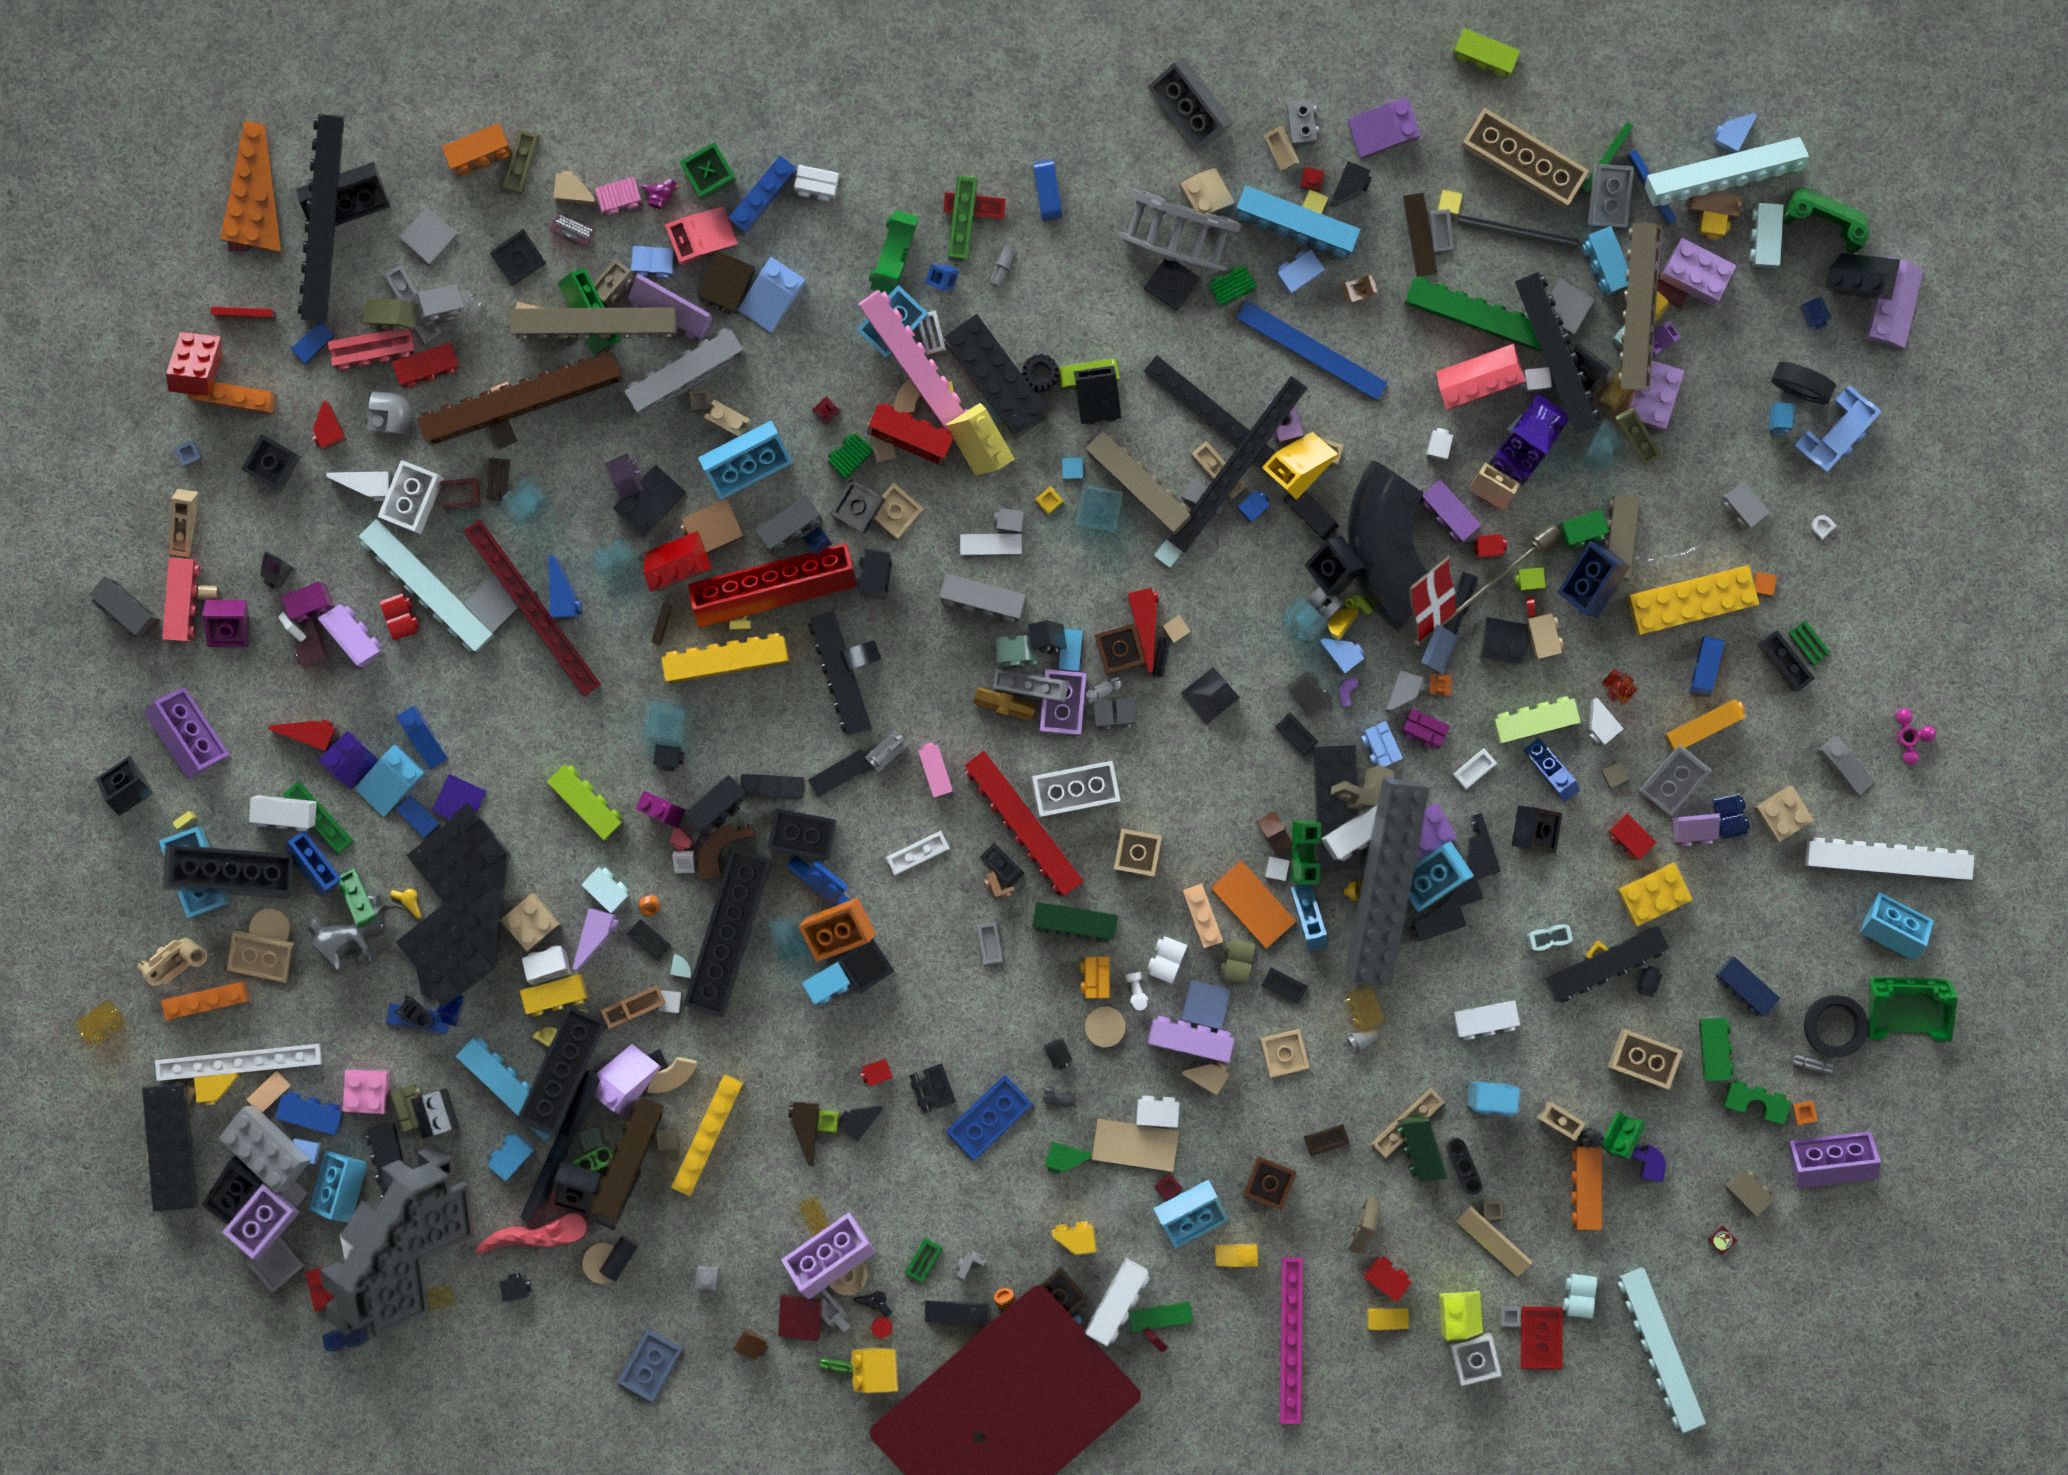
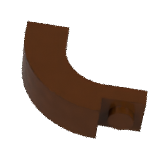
M729 824L713 832L703 844L699 855L698 867L701 881L722 877L720 854L723 848L732 841L756 836L755 828L744 825L737 827L738 831H734L733 824Z

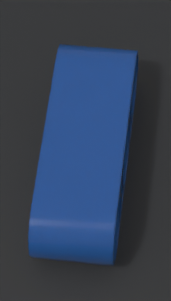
M1054 160L1033 163L1042 221L1062 218Z
M1703 636L1701 640L1703 644L1699 648L1696 660L1698 665L1694 669L1691 681L1693 686H1690L1689 693L1710 698L1718 672L1724 640Z

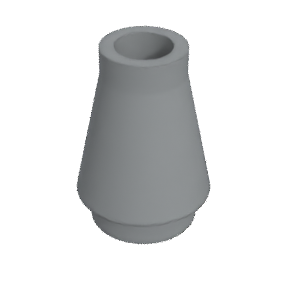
M1372 1028L1350 1034V1037H1347V1043L1353 1053L1361 1052L1375 1040L1379 1039L1376 1030Z

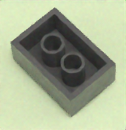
M805 495L755 530L770 552L778 554L787 547L786 543L790 540L795 542L803 537V531L808 528L813 530L821 524L819 520L822 517L807 495Z
M104 576L88 594L93 598L91 602L99 609L107 610L108 613L106 615L111 620L119 624L122 623L124 625L122 629L130 636L144 638L160 620L115 579Z

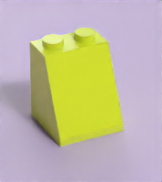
M1480 1291L1439 1294L1441 1334L1446 1340L1468 1339L1483 1333Z

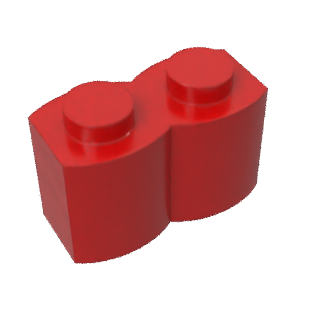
M400 594L380 601V606L393 641L418 633L417 628L420 627L417 617L412 616L410 609L413 608L410 597Z

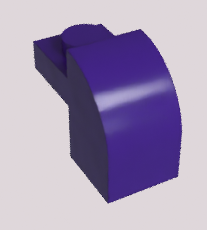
M1648 1144L1645 1152H1643L1642 1147L1636 1146L1630 1158L1643 1161L1640 1177L1663 1182L1666 1170L1663 1154L1657 1148Z

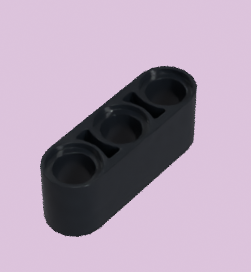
M1306 491L1297 500L1290 494L1283 499L1287 505L1290 504L1292 506L1291 509L1301 519L1304 518L1306 520L1305 523L1316 534H1320L1319 537L1325 541L1339 528L1337 522Z
M1457 1137L1449 1139L1446 1149L1461 1186L1468 1194L1477 1195L1482 1190V1182L1469 1150L1462 1139ZM1458 1141L1461 1143V1150L1456 1153L1452 1152V1143ZM1466 1160L1469 1163L1468 1170L1460 1171V1162ZM1476 1180L1477 1187L1475 1190L1470 1191L1467 1189L1468 1181Z

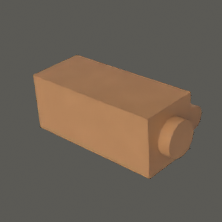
M1710 192L1703 196L1698 195L1686 199L1685 206H1688V212L1702 214L1704 211L1726 214L1729 219H1737L1742 207V196Z

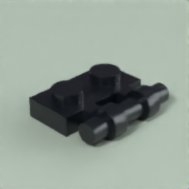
M942 1063L923 1070L924 1079L920 1080L917 1072L909 1075L912 1081L910 1085L916 1092L917 1104L919 1107L921 1106L923 1114L931 1111L929 1106L931 1102L935 1103L937 1109L956 1102ZM926 1084H928V1087L931 1092V1096L929 1097L925 1096L922 1087Z

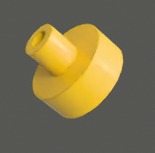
M1350 881L1348 888H1344L1345 896H1349L1352 901H1359L1362 881Z

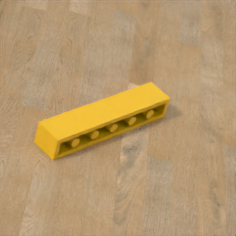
M727 1074L723 1075L671 1188L688 1196L692 1195L744 1082Z

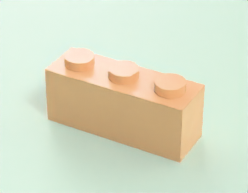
M1202 883L1182 890L1202 947L1207 948L1223 942Z

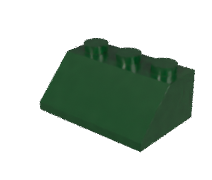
M1422 1113L1397 1120L1399 1127H1396L1399 1138H1403L1405 1144L1402 1149L1405 1157L1410 1160L1411 1165L1408 1166L1411 1177H1415L1419 1182L1446 1179V1171L1430 1120Z

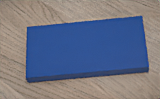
M1004 1075L945 1132L975 1161L1033 1103Z

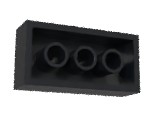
M865 549V553L860 554L859 565L862 572L857 574L856 586L862 596L887 599L893 560L890 552Z

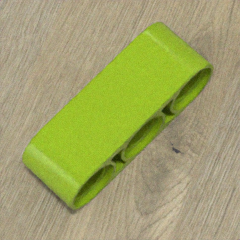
M1106 359L1059 367L1061 387H1076L1074 371L1107 366L1115 367L1117 380H1120L1117 359Z

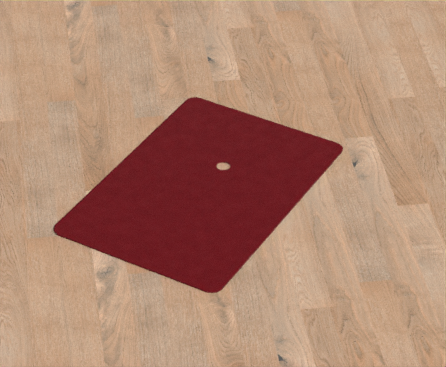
M1034 1285L870 1428L869 1436L904 1475H1056L1140 1401L1141 1392L1098 1344L1086 1334L1085 1330L1049 1291L1041 1285ZM978 1431L985 1435V1440L981 1443H976L973 1440L974 1433Z

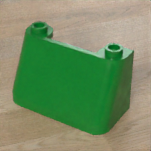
M1798 187L1792 192L1783 212V224L1789 226L1792 221L1797 219L1803 220L1811 213L1843 227L1839 237L1843 238L1846 243L1845 251L1855 254L1864 247L1869 229L1868 218L1863 212L1806 187Z
M1879 976L1870 978L1868 997L1869 1039L1882 1041L1888 1037L1889 1032L1928 1033L1933 1041L1937 1043L1952 1042L1958 1001L1952 983L1942 978Z

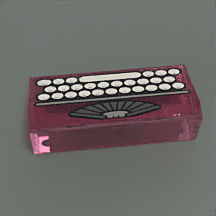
M558 213L549 228L550 231L588 248L596 229L562 213Z

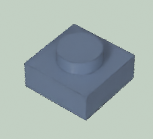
M194 440L174 448L182 467L202 459Z

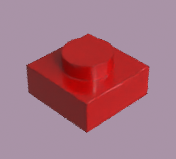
M1304 167L1300 187L1320 192L1325 171Z

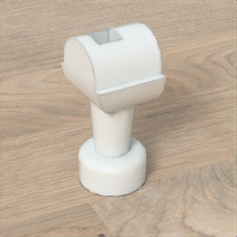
M1141 971L1125 975L1126 982H1131L1132 997L1130 1003L1133 1004L1136 1010L1145 1009L1148 998L1142 992L1139 980H1142Z

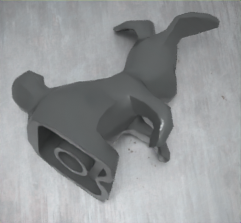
M366 891L377 916L376 920L361 928H358L356 923L324 927L322 919L318 916L314 917L308 922V930L313 935L311 943L342 976L346 968L342 957L355 947H359L362 950L359 962H364L366 958L369 963L374 961V953L365 938L367 936L381 935L384 932L385 912L388 909L394 908L404 909L403 906L394 902H385L380 906L381 895L375 891Z

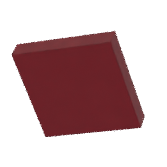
M782 1294L780 1296L778 1336L818 1341L820 1339L822 1299H807L806 1297Z

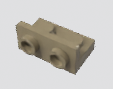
M615 258L593 285L600 299L609 308H615L632 289L636 276Z

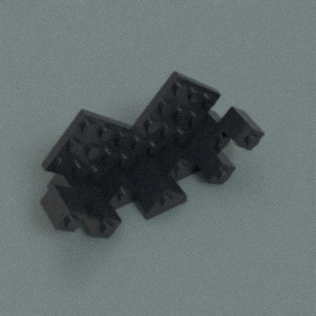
M466 803L452 814L453 819L406 855L444 904L398 939L396 943L432 987L430 992L442 1007H446L458 996L474 986L493 971L497 964L501 929L500 920L503 914L510 852L470 803Z

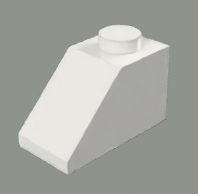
M1594 698L1591 701L1589 730L1592 734H1590V737L1597 745L1599 743L1605 745L1621 732L1623 727L1598 698Z

